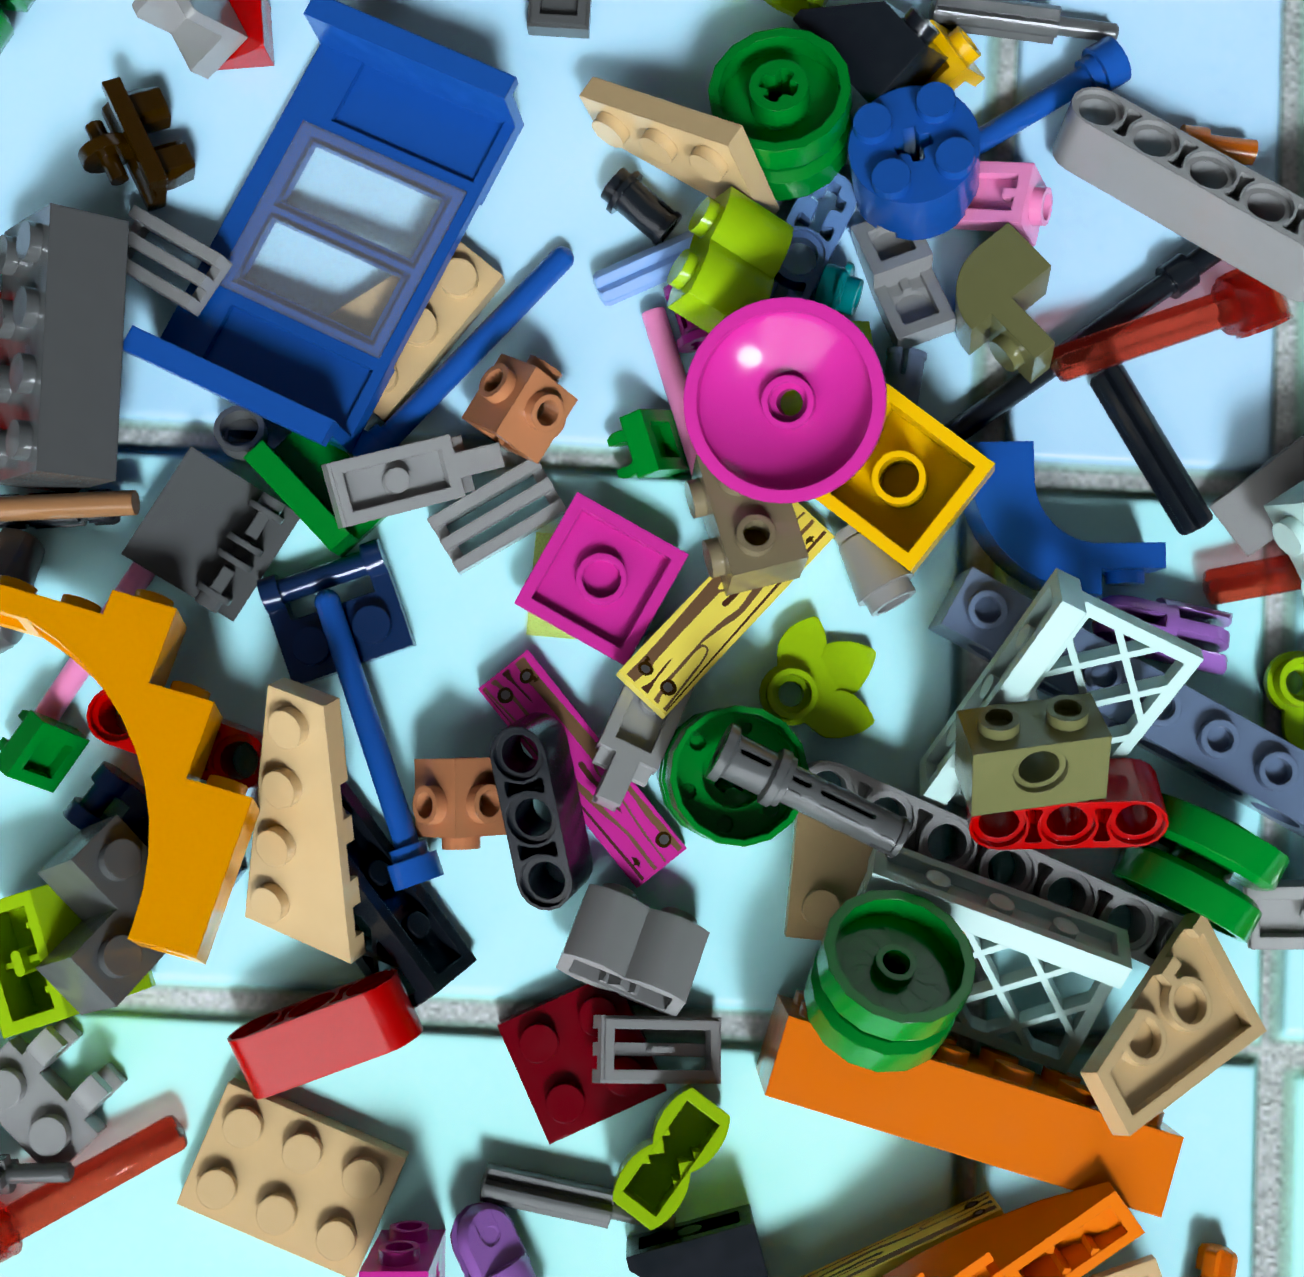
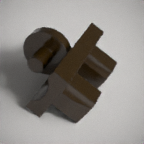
M120 77L102 81L101 88L108 101L102 107V116L110 133L107 132L103 122L100 120L92 121L85 126L90 141L79 149L77 155L84 170L95 174L106 172L111 185L118 186L129 180L123 166L126 164L147 211L166 207L167 191L194 180L196 166L186 143L182 139L153 147L147 135L170 128L171 126L169 108L160 88L157 86L127 92Z

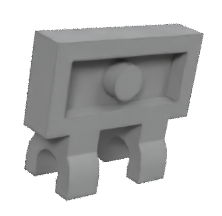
M69 1018L58 1021L54 1026L50 1024L45 1027L30 1044L18 1035L9 1040L0 1049V1125L37 1163L72 1162L107 1127L94 1112L128 1080L109 1062L98 1072L95 1071L90 1074L75 1091L65 1083L50 1066L83 1035V1032Z

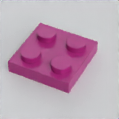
M577 492L514 604L624 666L636 651L689 554Z

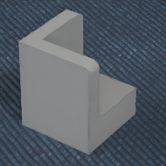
M134 0L132 3V8L137 18L170 33L189 70L206 79H209L248 38L229 0Z

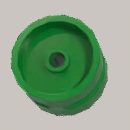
M780 27L758 31L732 45L713 70L708 87L711 114L743 126L777 201L806 197L829 184L846 164L848 157V142L852 130L850 114L852 92L847 63L833 44L806 30Z
M1162 793L1169 825L1166 833L1157 842L1170 849V852H1164L1150 845L1124 847L1111 873L1131 887L1183 915L1195 912L1208 919L1213 930L1237 941L1248 943L1262 916V912L1252 898L1228 883L1231 880L1256 891H1273L1276 889L1290 862L1288 856L1228 818L1177 797Z
M870 890L846 900L830 918L822 937L820 949L816 952L809 970L804 990V1000L809 1022L828 1048L848 1063L875 1072L908 1071L930 1060L947 1038L954 1025L955 1017L962 1010L972 992L976 963L969 939L952 916L928 899L900 890Z

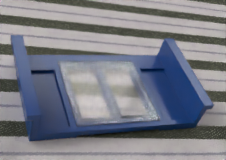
M310 0L303 14L321 44L210 245L211 249L233 264L198 317L178 305L160 338L132 325L123 341V351L324 447L329 443L351 454L395 371L394 366L479 205H483L524 127V122L513 96L519 84L516 76L336 0ZM201 262L197 270L206 275L211 266ZM190 282L185 292L192 296L198 286Z

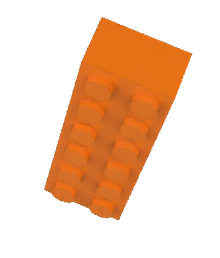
M797 989L794 999L777 994L756 1065L765 1096L1073 1191L1110 1182L1128 1208L1162 1217L1184 1139L1182 1135L1163 1122L1165 1114L1163 1111L1131 1136L1112 1135L1088 1087L1080 1084L1081 1077L1070 1072L1065 1074L1043 1066L1040 1075L1018 1065L1019 1058L986 1046H981L979 1055H975L956 1046L957 1039L949 1035L930 1060L908 1071L875 1072L848 1063L822 1042L808 1020L804 990Z

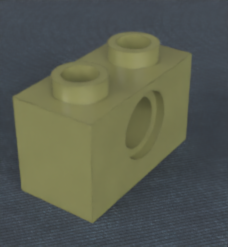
M1091 693L1059 695L1053 698L1010 704H992L986 707L956 711L955 773L971 817L1106 798L1112 735Z

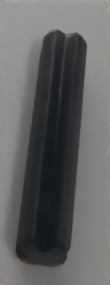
M1117 363L1097 373L1090 380V386L1177 532L1181 535H1188L1206 526L1213 520L1212 512L1124 365Z

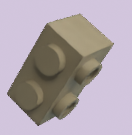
M696 455L691 480H687L684 483L686 499L692 517L694 519L703 518L709 538L702 541L705 564L711 578L720 576L725 595L729 596L800 578L809 556L792 503H769L741 495L719 481L704 465L700 457Z

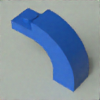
M1034 441L968 442V444L995 463V471L963 512L975 539L984 552L1012 578L1036 591H1040L1054 570L1058 568L1080 579L1082 591L1096 597L1102 595V575H1105V585L1107 586L1145 584V574L1166 568V542L1093 543L1074 538L1059 529L1048 518L1037 496L1034 472Z

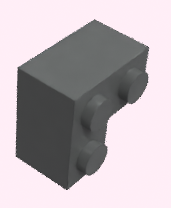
M117 814L81 829L37 872L82 921L47 955L36 969L81 1015L117 1007L165 954L141 947L127 939L143 890L148 847Z

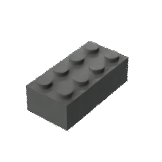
M50 203L0 236V274H2L0 299V485L58 492L76 491L116 481L129 221Z

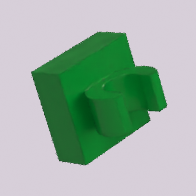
M638 409L619 418L623 430L612 433L607 439L609 447L628 445L632 457L630 465L617 470L618 478L671 477L689 469L671 410Z
M21 710L18 715L22 721L10 739L2 737L0 740V771L7 777L54 793L90 740L75 727L33 710Z

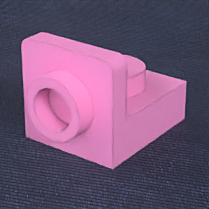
M980 161L979 187L976 196H974L972 202L965 210V216L953 229L997 232L1009 222L1032 246H1035L1040 226H1046L1051 217L1053 205L1052 190L1045 185L1034 163Z

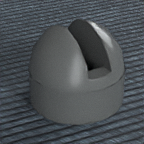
M238 405L225 409L215 420L213 427L214 437L222 451L233 459L246 461L243 457L261 440L268 443V428L263 418ZM229 436L238 439L253 440L250 442H233L229 441Z

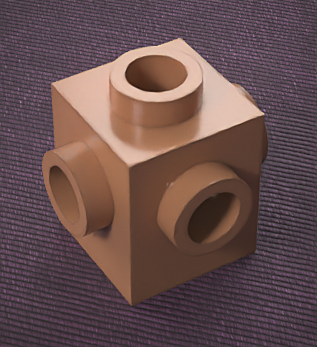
M501 353L494 366L489 368L483 375L478 392L461 418L495 443L499 442L500 447L539 464L553 439L563 430L566 418L578 399L558 384L563 375L544 360L530 355L528 360L524 362Z
M490 757L414 759L415 794L412 806L418 837L442 838V850H471L481 848V837L506 835Z

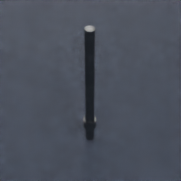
M1199 246L1187 255L1176 254L1156 268V277L1054 347L1050 368L1031 384L1019 372L944 426L964 441L1160 303L1169 297L1178 299L1200 283V275L1222 260Z

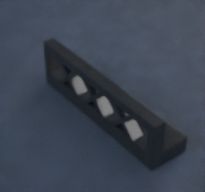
M344 782L340 785L342 806L346 814L352 815L354 840L347 844L350 876H358L361 901L353 907L355 915L362 917L371 930V938L364 935L366 953L354 962L365 977L386 969H392V967L400 969L415 990L409 997L414 1008H416L447 986L477 959L421 883L396 892L394 891L387 866L393 865L389 852L394 851L395 848L349 785ZM355 923V930L361 931Z

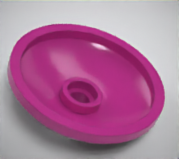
M779 297L760 300L746 305L724 318L705 337L697 349L690 364L684 387L685 423L690 440L701 461L719 481L730 489L749 498L769 503L781 504L808 501L828 494L845 484L864 466L878 444L886 419L887 387L885 375L878 355L868 338L851 320L827 305L803 298ZM796 390L802 397L803 405L797 414L788 416L781 409V399L788 391Z

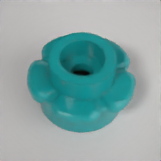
M847 262L845 267L828 263L821 275L814 301L827 305L842 315L853 316L859 305L864 285L863 279L853 277L855 272L854 264Z

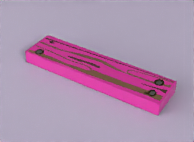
M528 649L478 688L507 726L534 712L547 713L555 717L562 724L568 738L585 824L636 888L640 887L687 849L637 784L630 783L621 806L617 807L615 812L591 801L605 769L592 763L598 750L595 746L599 737ZM521 735V744L533 759L538 760V750L535 743L530 738Z

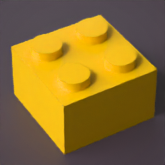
M886 383V419L878 444L864 466L845 484L815 499L914 574L994 473L995 463Z

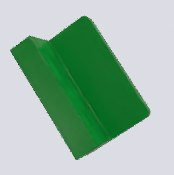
M292 432L274 449L261 440L243 457L331 552L340 557H344L386 518L338 529L321 465L351 457L344 450L329 443L324 447Z

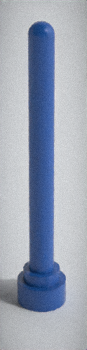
M1105 36L1082 51L1081 59L1074 64L1075 70L980 126V155L1069 103L1074 94L1082 88L1100 87L1113 91L1128 82L1132 75L1131 66L1122 46L1113 37Z
M565 246L554 248L381 427L375 423L368 431L363 430L351 454L356 457L400 446L399 444L572 267L574 263L573 252Z
M323 589L315 596L314 604L395 848L394 851L389 852L393 865L387 866L396 892L442 876L444 871L437 850L430 852L427 840H419L340 597L334 590Z

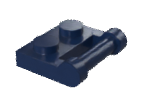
M378 538L360 544L359 552L280 579L277 574L257 580L261 601L269 614L291 680L307 685L336 675L337 671L318 613L314 612L295 619L290 602L369 575L375 591L342 603L361 664L364 665L417 646L386 554Z

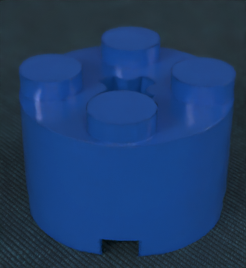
M930 82L924 86L902 87L889 91L871 103L861 106L855 113L848 142V154L856 205L866 222L876 229L878 225L886 230L895 232L896 238L905 240L929 239L955 227L965 216V210L972 202L974 196H976L979 187L980 131L973 113L964 102L956 97L953 89L941 82Z

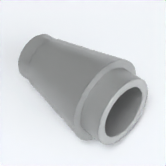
M847 525L835 534L834 539L839 546V552L858 606H866L872 617L879 616L896 608L916 593V589L910 581L914 574L853 527Z

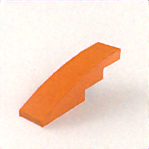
M1105 1182L1045 1198L979 1223L915 1255L882 1277H1082L1145 1232L1110 1182Z

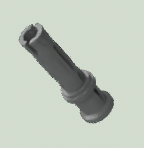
M733 722L727 727L721 737L705 774V778L714 782L719 778H723L756 794L757 803L765 807L770 805L776 807L780 802L827 825L831 829L846 834L884 853L885 856L891 859L898 855L910 832L911 819L893 813L846 788H842L798 766V758L794 756L792 751L786 748H782L778 752L742 735V727Z

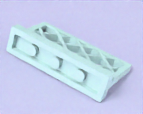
M1056 568L920 760V799L942 809L946 807L950 800L966 807V801L955 773L956 711L986 707L992 704L1028 701L1029 698L1031 701L1039 700L1037 687L1045 677L1074 671L1079 694L1091 693L1097 707L1132 699L1135 713L1127 723L1108 727L1112 735L1110 758H1126L1202 663L1204 657L1201 649L1082 591L1080 579ZM1091 618L1114 629L1118 644L1077 653L1073 638L1087 619ZM1124 635H1126V636H1128V637H1130V638H1132V639H1134V640L1126 641V642H1125ZM1067 648L1069 655L1061 656ZM1161 652L1175 659L1164 675L1135 681L1130 658ZM1122 660L1128 683L1087 691L1082 669ZM1147 696L1141 704L1140 697Z
M903 847L893 859L874 848L871 852L867 872L856 896L870 890H900L928 899L952 916L961 930L965 932L969 939L974 959L978 958L988 977L987 980L973 983L972 992L966 1003L997 994L1007 1014L986 1021L972 1016L965 1003L962 1010L955 1017L954 1025L950 1031L1066 1074L1113 987L1122 989L1132 971L1128 930ZM1010 948L1027 954L1033 966L1000 975L990 954ZM1069 972H1075L1094 979V982L1089 991L1062 998L1052 978ZM1041 981L1051 1002L1018 1011L1009 990ZM1077 1013L1073 1020L1071 1014ZM1059 1018L1066 1031L1058 1048L1032 1038L1027 1027Z

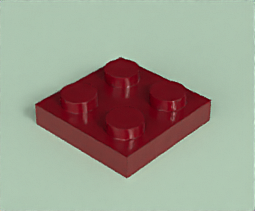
M582 983L502 1019L497 1024L549 1145L667 1091V1084L592 1083V1069H597V1056H593V1042H598V1029H593V1015L636 1016L630 1001L616 992ZM615 1029V1042L648 1043L642 1029ZM654 1056L614 1057V1069L660 1070Z

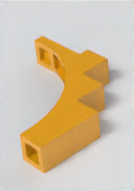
M0 575V626L43 638L71 657L92 676L106 692L121 716L136 750L145 783L149 815V841L143 890L127 939L144 948L206 965L260 809L253 797L246 796L248 787L240 782L217 775H209L206 784L200 782L223 716L216 703L209 700L211 694L207 690L182 681H172L170 688L165 687L187 630L185 622L178 609L173 607L174 602L171 599L150 590L137 589L133 596L112 589L102 614L100 613L102 608L99 605L85 598L63 594L61 600L57 601L37 595L38 589L25 581Z

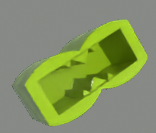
M732 186L715 199L710 196L706 197L697 207L689 222L688 230L694 234L690 248L685 249L678 256L667 276V284L672 286L667 308L710 333L717 324L736 310L760 300L770 299L774 278L789 250L794 227Z
M690 1084L676 1090L659 1109L653 1123L651 1137L636 1145L622 1161L614 1179L612 1201L649 1230H653L665 1223L677 1211L684 1200L689 1187L691 1173L706 1165L722 1146L729 1129V1114Z

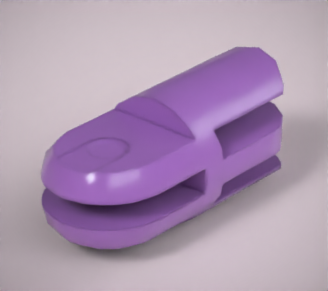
M1110 595L1100 599L1200 648L1204 660L1196 670L1216 675H1223L1227 670L1228 659L1226 655L1219 652L1226 651L1229 648L1231 635L1224 628L1232 624L1233 613L1163 597L1157 598L1155 601L1126 595ZM1093 620L1091 624L1093 634L1111 644H1118L1114 629ZM1124 635L1125 642H1126V641L1134 640V639H1132V638H1130V637ZM1161 652L1143 655L1145 659L1171 665L1175 661V659Z
M478 1202L466 1206L455 1217L450 1232V1239L454 1255L464 1277H537L513 1220L503 1208L493 1203Z

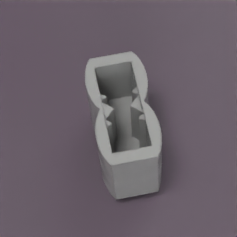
M604 883L602 886L589 884L556 968L581 982L616 992L645 1008L677 1016L687 1002L710 932L699 926L692 914L675 907H664L661 910L649 908L638 901V896L635 892L623 885L616 883Z

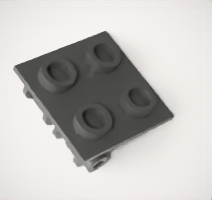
M191 446L121 554L195 598L194 601L214 613L218 612L234 622L256 588L257 580L263 577L300 518L282 502Z

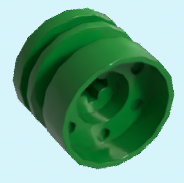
M733 705L694 714L676 728L658 769L657 780L664 805L680 825L702 838L718 844L747 847L773 839L793 823L798 811L780 802L776 807L771 805L765 807L757 803L756 794L737 785L735 787L721 785L717 788L714 785L717 781L714 782L705 778V774L721 737L732 722L742 727V735L778 752L782 748H786L792 751L794 756L798 758V766L809 771L802 743L786 722L764 709Z

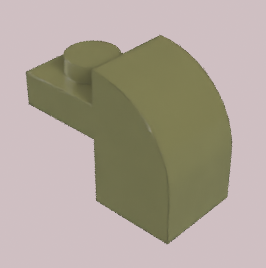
M1009 222L972 251L963 263L956 284L955 330L960 344L968 355H971L989 340L990 351L998 363L1009 372L1018 370L1031 384L1050 368L1055 341L1025 310L1046 294L1052 265Z

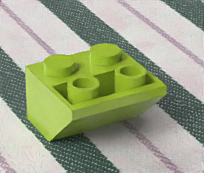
M48 884L0 899V1029L3 1039L80 1014L36 969L47 955L82 921ZM152 970L144 976L127 996L156 985Z

